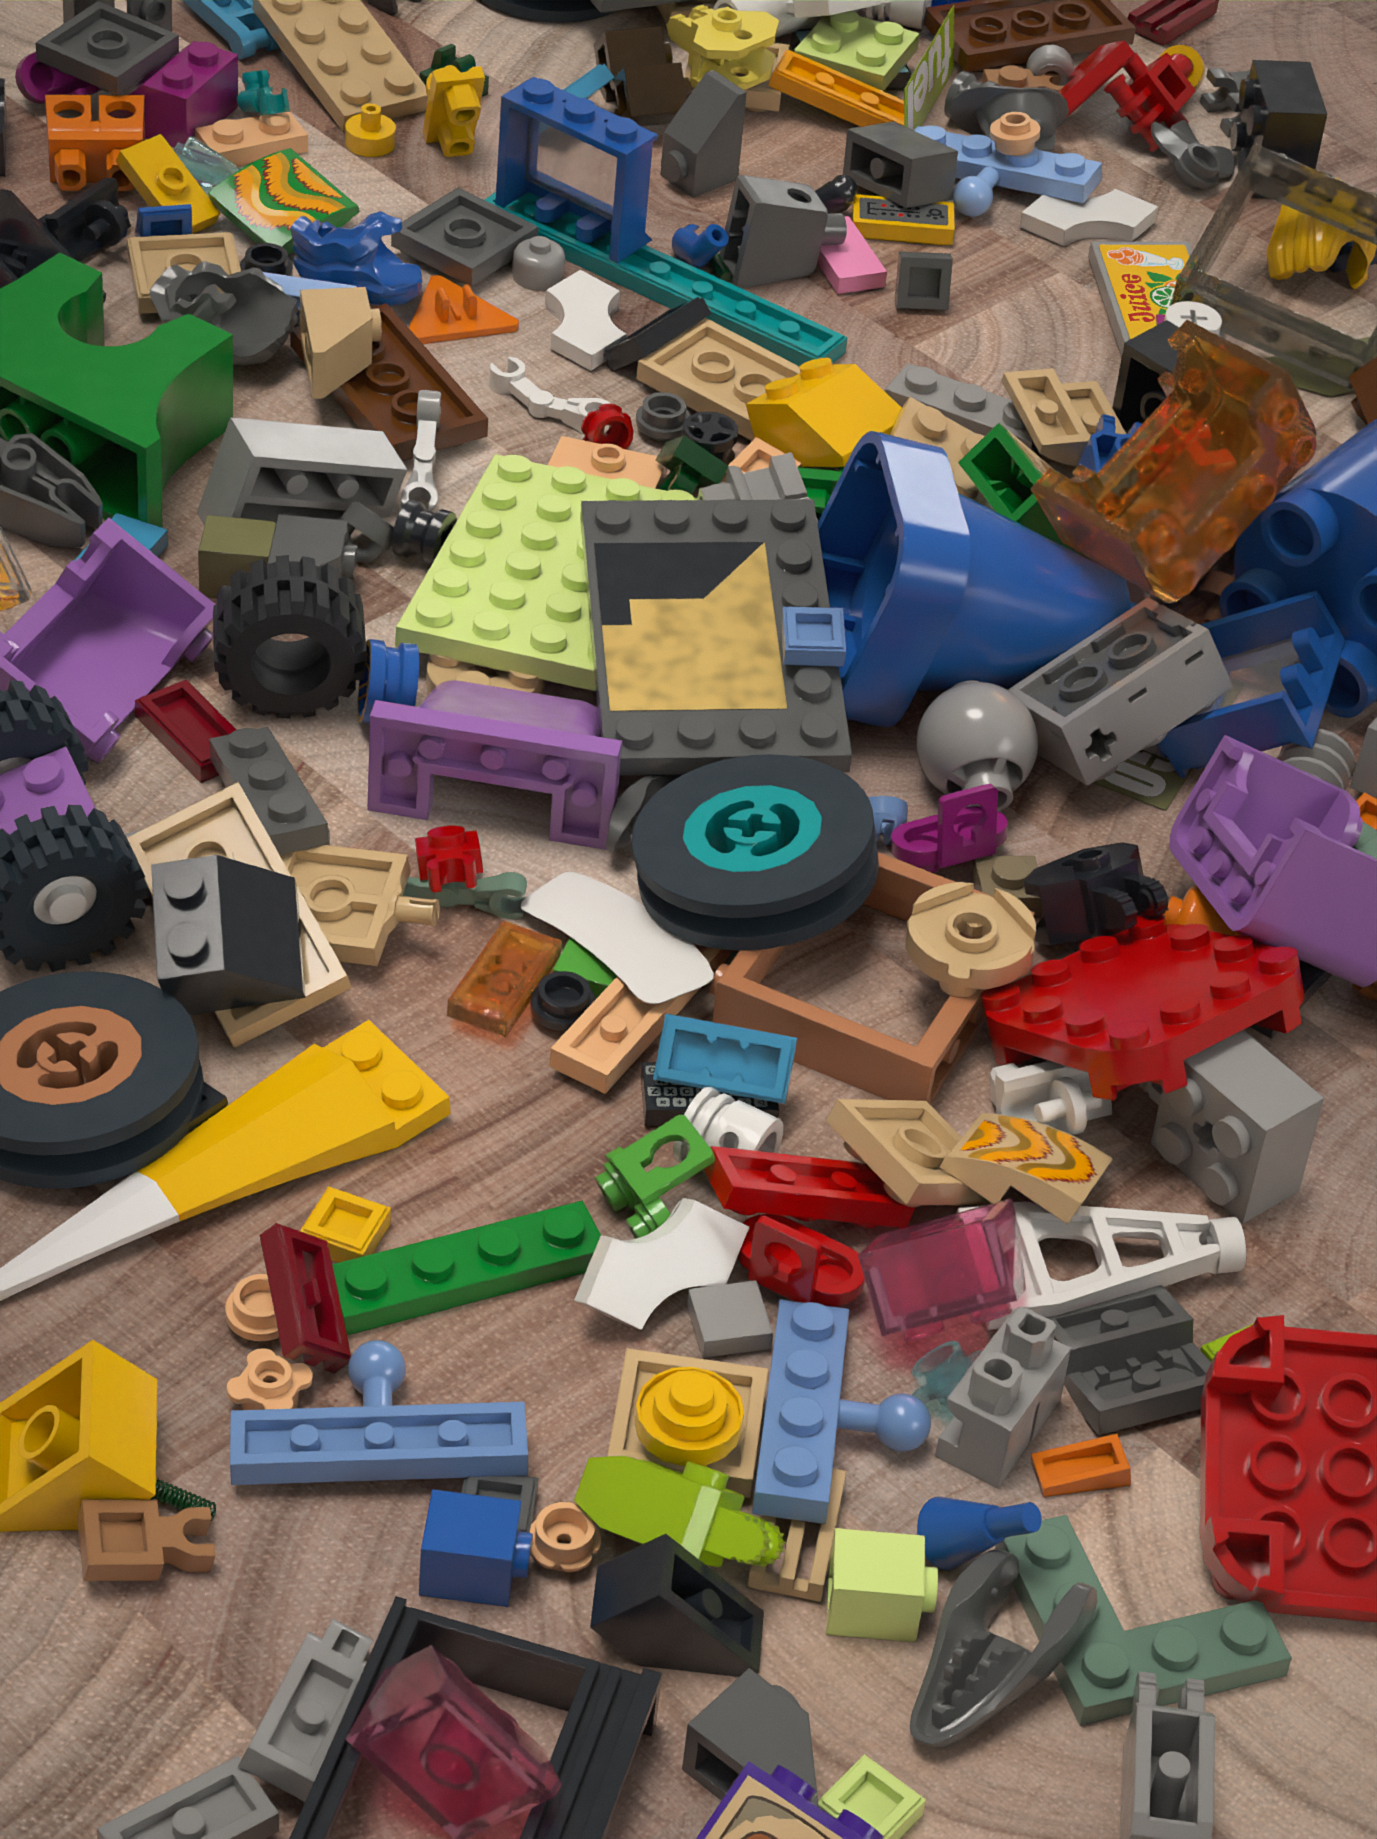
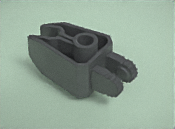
M34 434L14 435L8 442L0 438V527L49 547H82L85 544V525L98 529L102 525L103 503L85 475Z

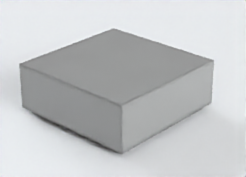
M757 1281L688 1289L687 1308L702 1358L771 1349L773 1331Z

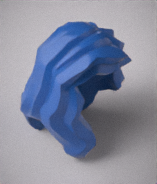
M379 211L368 215L362 222L351 229L337 228L327 221L321 223L318 219L312 222L306 216H300L290 227L291 235L294 239L293 250L296 253L293 257L294 266L300 278L366 287L369 304L382 305L387 303L390 307L407 304L420 294L423 283L420 266L402 262L386 247L381 239L382 236L401 231L402 220Z

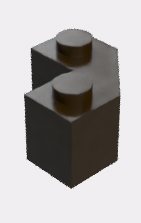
M662 26L605 31L594 43L596 64H605L614 76L600 90L606 102H616L618 109H615L614 114L632 119L641 127L670 124L692 93V86L689 78L683 77L681 62L673 63L671 45L663 39Z

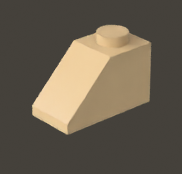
M366 287L300 290V339L312 399L325 398L372 364V342L381 341L382 327L379 308L370 309Z

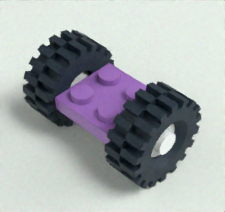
M10 680L8 690L1 691L0 689V951L2 950L5 959L14 965L22 959L27 970L39 972L43 962H47L51 972L65 969L66 961L76 959L79 966L92 963L89 954L98 949L105 956L117 949L113 941L117 935L128 939L135 931L130 918L142 919L146 911L142 898L149 897L148 885L144 879L145 874L121 826L114 819L109 822L105 813L97 810L85 787L86 780L82 773L88 771V760L84 753L85 749L62 703L55 695L50 698L46 689L36 684L28 693L23 681Z

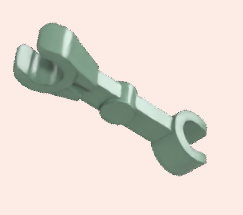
M506 872L477 879L478 884L475 888L467 889L465 883L452 882L444 884L442 892L433 893L429 890L428 880L420 881V878L409 877L403 896L432 900L438 899L442 907H453L457 904L475 905V908L500 918L516 920L522 918L526 913L521 908V902L525 898L522 896L526 893L527 880L522 874Z

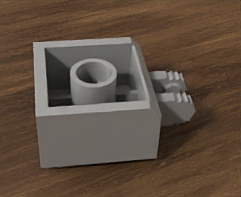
M1242 1030L1183 1060L1187 1086L1164 1094L1162 1085L1149 1081L1140 1083L1139 1087L1144 1089L1143 1092H1148L1149 1097L1159 1105L1150 1144L1160 1152L1166 1161L1178 1167L1204 1190L1214 1203L1221 1205L1233 1217H1236L1241 1224L1246 1223L1299 1192L1324 1097L1247 1032Z

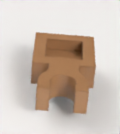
M82 1500L77 1519L83 1581H159L163 1566L167 1563L191 1573L211 1571L216 1557L215 1545L193 1544L185 1538L188 1535L206 1536L211 1523L210 1507H191L181 1510L173 1516H159L157 1500Z

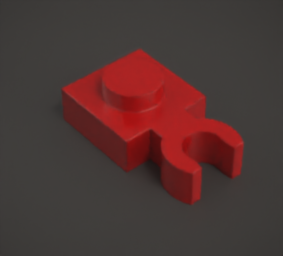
M441 826L429 830L426 837L415 838L420 881L428 880L431 892H442V886L452 882L465 883L467 889L477 886V873H483L477 830L465 832L464 827Z

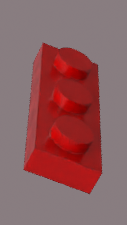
M711 1146L715 1161L703 1169L723 1208L742 1215L766 1213L792 1216L806 1222L823 1219L851 1222L864 1228H874L878 1225L907 1228L916 1208L905 1206L890 1197L884 1189L885 1182L866 1163Z

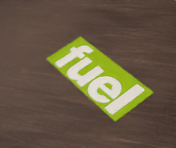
M954 5L904 88V126L913 131L917 126L922 127L954 71Z

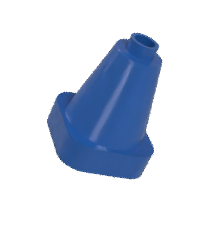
M876 431L867 432L854 447L817 523L830 608H843L846 657L844 667L839 666L846 718L850 721L891 728L903 717L916 692L946 691L963 681L985 682L1008 690L1139 604L1130 601L1127 583L1121 575L958 493L948 456L945 450L938 446Z

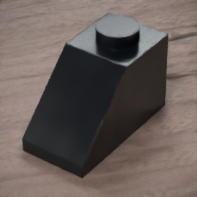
M666 1533L597 1566L590 1628L639 1666L740 1677L748 1668L755 1673H759L764 1611Z

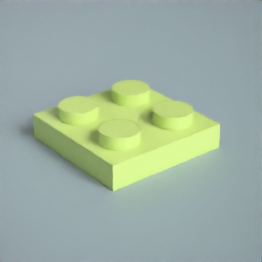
M852 10L824 16L795 48L794 52L884 91L916 53L919 33L903 29L900 24L895 22H879L859 16L858 13Z

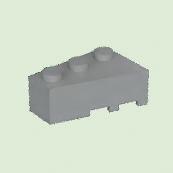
M230 417L197 513L204 525L207 515L265 520L277 523L278 514L344 520L341 517L353 501H359L381 518H385L391 514L407 468L383 431Z

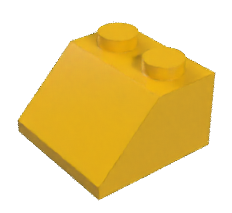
M819 358L803 363L799 366V374L791 378L770 382L765 386L766 393L745 404L754 439L757 437L785 454L792 453L794 459L801 462V467H845L854 447L867 432L876 431L888 435L891 434L899 412L902 409L856 364H832L830 358Z
M92 1339L0 1402V1532L78 1530L77 1516L82 1500H149L156 1494L157 1379Z

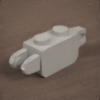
M1139 1671L1138 1675H1136L1133 1712L1123 1746L1120 1839H1212L1214 1824L1215 1716L1213 1713L1204 1712V1680L1187 1678L1184 1682V1687L1180 1690L1178 1708L1157 1706L1159 1686L1156 1683V1674Z

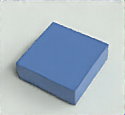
M782 608L783 665L844 667L846 642L843 608Z

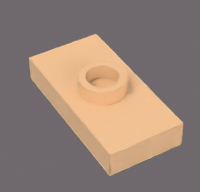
M561 436L548 463V466L558 468L565 466L575 467L586 474L609 479L626 478L637 482L639 485L656 489L660 488L667 475V468L655 461L657 456L622 449L614 444H598Z

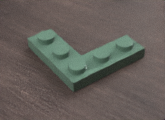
M1067 1515L1042 1520L1041 1527L1037 1532L1006 1537L1002 1542L995 1545V1549L1008 1551L1019 1560L1018 1576L1013 1587L1039 1641L1051 1613L1073 1585L1083 1582L1093 1586L1097 1591L1098 1602L1092 1621L1054 1670L1079 1726L1131 1714L1133 1712L1136 1675H1138L1139 1671L1156 1674V1683L1159 1686L1157 1706L1177 1703L1180 1690L1184 1687V1682L1187 1678L1204 1680V1696L1287 1676L1292 1657L1262 1602L1253 1600L1124 1631Z

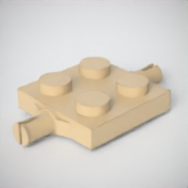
M323 845L280 855L290 875L295 877L299 891L340 962L378 966L388 935L396 927V924L408 922L430 925L432 927H435L437 924L436 920H438L440 912L438 899L432 900L403 896L411 873L408 854Z

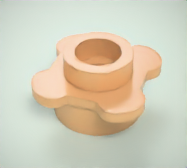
M256 1349L247 1355V1367L242 1374L228 1381L227 1395L232 1402L241 1404L243 1410L296 1409L299 1403V1391L311 1386L313 1374L310 1367L304 1363L290 1364L284 1358L276 1356L270 1349Z

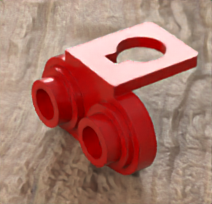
M759 1214L748 1218L742 1223L748 1226L749 1229L737 1259L749 1270V1280L757 1281V1284L795 1302H813L838 1308L854 1301L862 1293L867 1269L863 1258L854 1249L781 1215Z

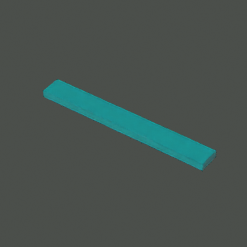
M496 192L484 199L538 226V236L546 237L558 243L564 250L565 260L668 308H674L696 297H699V299L703 297L712 313L706 317L707 319L797 366L819 358H830L832 363H834L846 353L848 337L647 245H644L619 263L609 260L611 231L591 243L580 242L575 237L576 222L582 217L569 211L551 223H541L535 219L536 202L541 198L530 192L504 208L495 204Z

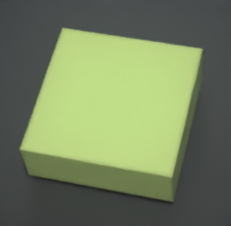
M865 1754L818 1800L819 1808L833 1818L837 1819L842 1810L846 1809L878 1830L884 1836L883 1839H900L923 1816L926 1802L925 1798Z

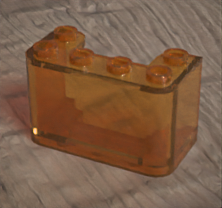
M1188 319L1167 340L1171 348L1178 352L1177 364L1173 374L1165 371L1158 378L1167 398L1104 467L1096 474L1079 464L1072 472L1073 478H1067L1063 474L1049 468L1031 488L1060 540L1066 546L1166 603L1180 600L1195 588L1202 576L1223 553L1231 549L1237 538L1262 510L1271 505L1282 488L1302 467L1310 462L1317 446L1315 425L1288 370Z

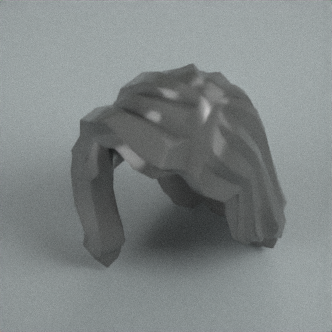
M206 261L197 264L192 271L185 270L176 264L168 267L150 289V297L163 323L186 314H191L233 334V364L241 366L267 362L280 351V348L288 338V334L294 331L293 326L299 320L296 315L299 311L296 306L297 299L285 294L282 286L271 278L266 277L259 268L252 267L251 269L228 275L220 265Z

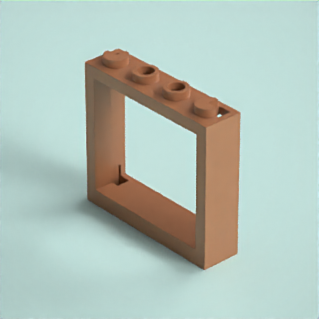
M878 852V876L870 895L863 904L908 921L912 915L913 905L919 896L934 887L955 883V881ZM973 889V893L986 894V893H983V892H980V891H978V890ZM963 932L959 933V935H961V936H963V937H965V938H969V939H979V938H976V937H970V936L964 934ZM787 945L762 950H738L737 956L730 965L723 963L718 967L709 988V993L715 995L712 1022L798 1038L794 1057L795 1063L886 1100L927 1101L931 1105L986 1021L981 993L985 989H978L975 994L969 997H954L950 995L918 1044L913 1046L761 985L760 982Z

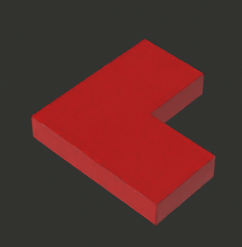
M1125 40L1100 45L1068 76L1070 81L1058 91L1067 100L1069 109L1067 117L1134 58L1133 55L1135 53Z

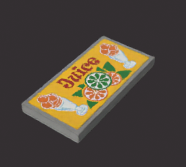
M1091 241L1088 258L1121 356L1125 342L1155 327L1156 314L1165 315L1168 307L1175 303L1186 301L1198 302L1215 310L1190 242ZM1221 327L1218 337V351L1225 355H1232Z

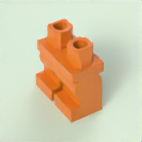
M45 95L50 183H58L61 191H80L82 187L86 186V183H97L103 178H116L119 186L118 191H132L134 189L133 184L115 161L121 150L145 141L144 95H99V121H92L91 95ZM71 109L81 112L82 115L76 118H63L58 116L57 113L62 110ZM114 110H128L134 115L120 119L111 117L108 113Z

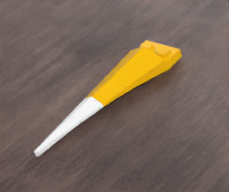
M370 1020L365 1021L325 1047L313 1044L188 1133L162 1157L135 1171L1 1267L0 1301L80 1263L192 1216L315 1172L398 1148L450 1115V1097Z

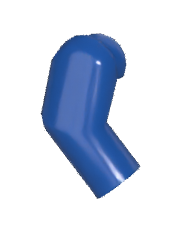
M689 224L684 228L677 229L672 237L674 254L695 268L704 267L728 243L727 232L717 224L709 225L699 235L695 233L699 228L695 224Z

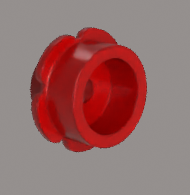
M603 404L599 407V410L589 412L581 425V431L584 434L582 440L598 444H614L627 450L633 440L634 431L631 418L627 413H622V408L616 404ZM609 425V429L602 433V428Z

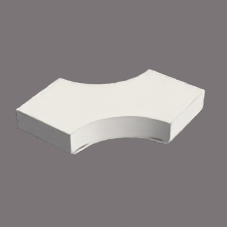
M1117 189L1101 196L1087 198L1084 203L1042 195L1022 211L1020 227L1064 247L1074 241L1087 238H1106L1119 242H1133L1156 222L1158 206Z
M582 270L577 271L547 289L545 306L561 322V325L551 333L550 349L590 371L606 362L603 356L606 353L605 350L626 337V333L617 328L610 319L618 310L620 291Z
M682 1198L675 1206L669 1218L648 1235L632 1240H619L601 1235L574 1301L628 1327L642 1330L653 1310L664 1299L675 1292L690 1287L726 1284L749 1227L696 1200Z

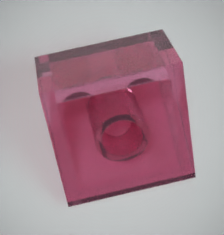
M1012 1198L881 1233L858 1254L881 1335L886 1336L902 1331L904 1341L919 1340L938 1334L945 1330L943 1320L969 1314L972 1324L983 1323L1006 1316L1013 1312L1010 1303L1018 1301L1026 1290L1016 1211Z
M432 1645L384 1670L345 1739L454 1839H467L555 1797L562 1785L544 1749L518 1725L517 1721L509 1713L500 1709L463 1675L461 1669L453 1661L444 1657Z

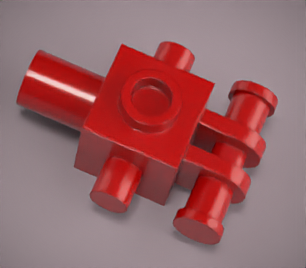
M1136 52L1133 55L1134 58L1123 67L1130 76V79L1126 82V77L1124 74H1121L1103 89L1106 93H1110L1119 105V108L1116 110L1121 118L1126 116L1132 121L1128 127L1133 134L1139 132L1148 143V149L1151 152L1159 148L1151 134L1153 122L1160 124L1164 121L1169 129L1181 120H1186L1189 123L1180 111V108L1196 90L1188 80L1193 72L1192 63L1182 54L1170 56L1167 52L1146 66Z

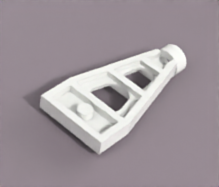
M1022 1201L997 1204V1206L958 1208L955 1228L988 1330L999 1329L1006 1318L1011 1317L1018 1307H1026L1044 1317L1057 1316L1155 1286H1168L1207 1272L1220 1274L1242 1271L1246 1262L1245 1237L1242 1226L1236 1217L1208 1219L1207 1215L1080 1206L1067 1225L1035 1202ZM1125 1237L1158 1240L1164 1258L1134 1267L1122 1266L1113 1238ZM1046 1238L1084 1241L1092 1246L1099 1268L1090 1274L1072 1280H1054L1049 1277L1038 1242Z

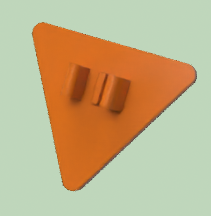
M441 275L431 276L409 329L422 344L516 332L519 329V320L474 295L470 285L466 284L462 288Z

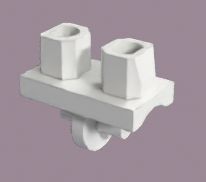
M1049 1060L1021 1068L1011 1063L994 1067L990 1072V1099L996 1106V1114L1028 1119L1058 1128L1071 1135L1084 1132L1088 1120L1112 1115L1111 1100L1092 1096L1088 1072Z

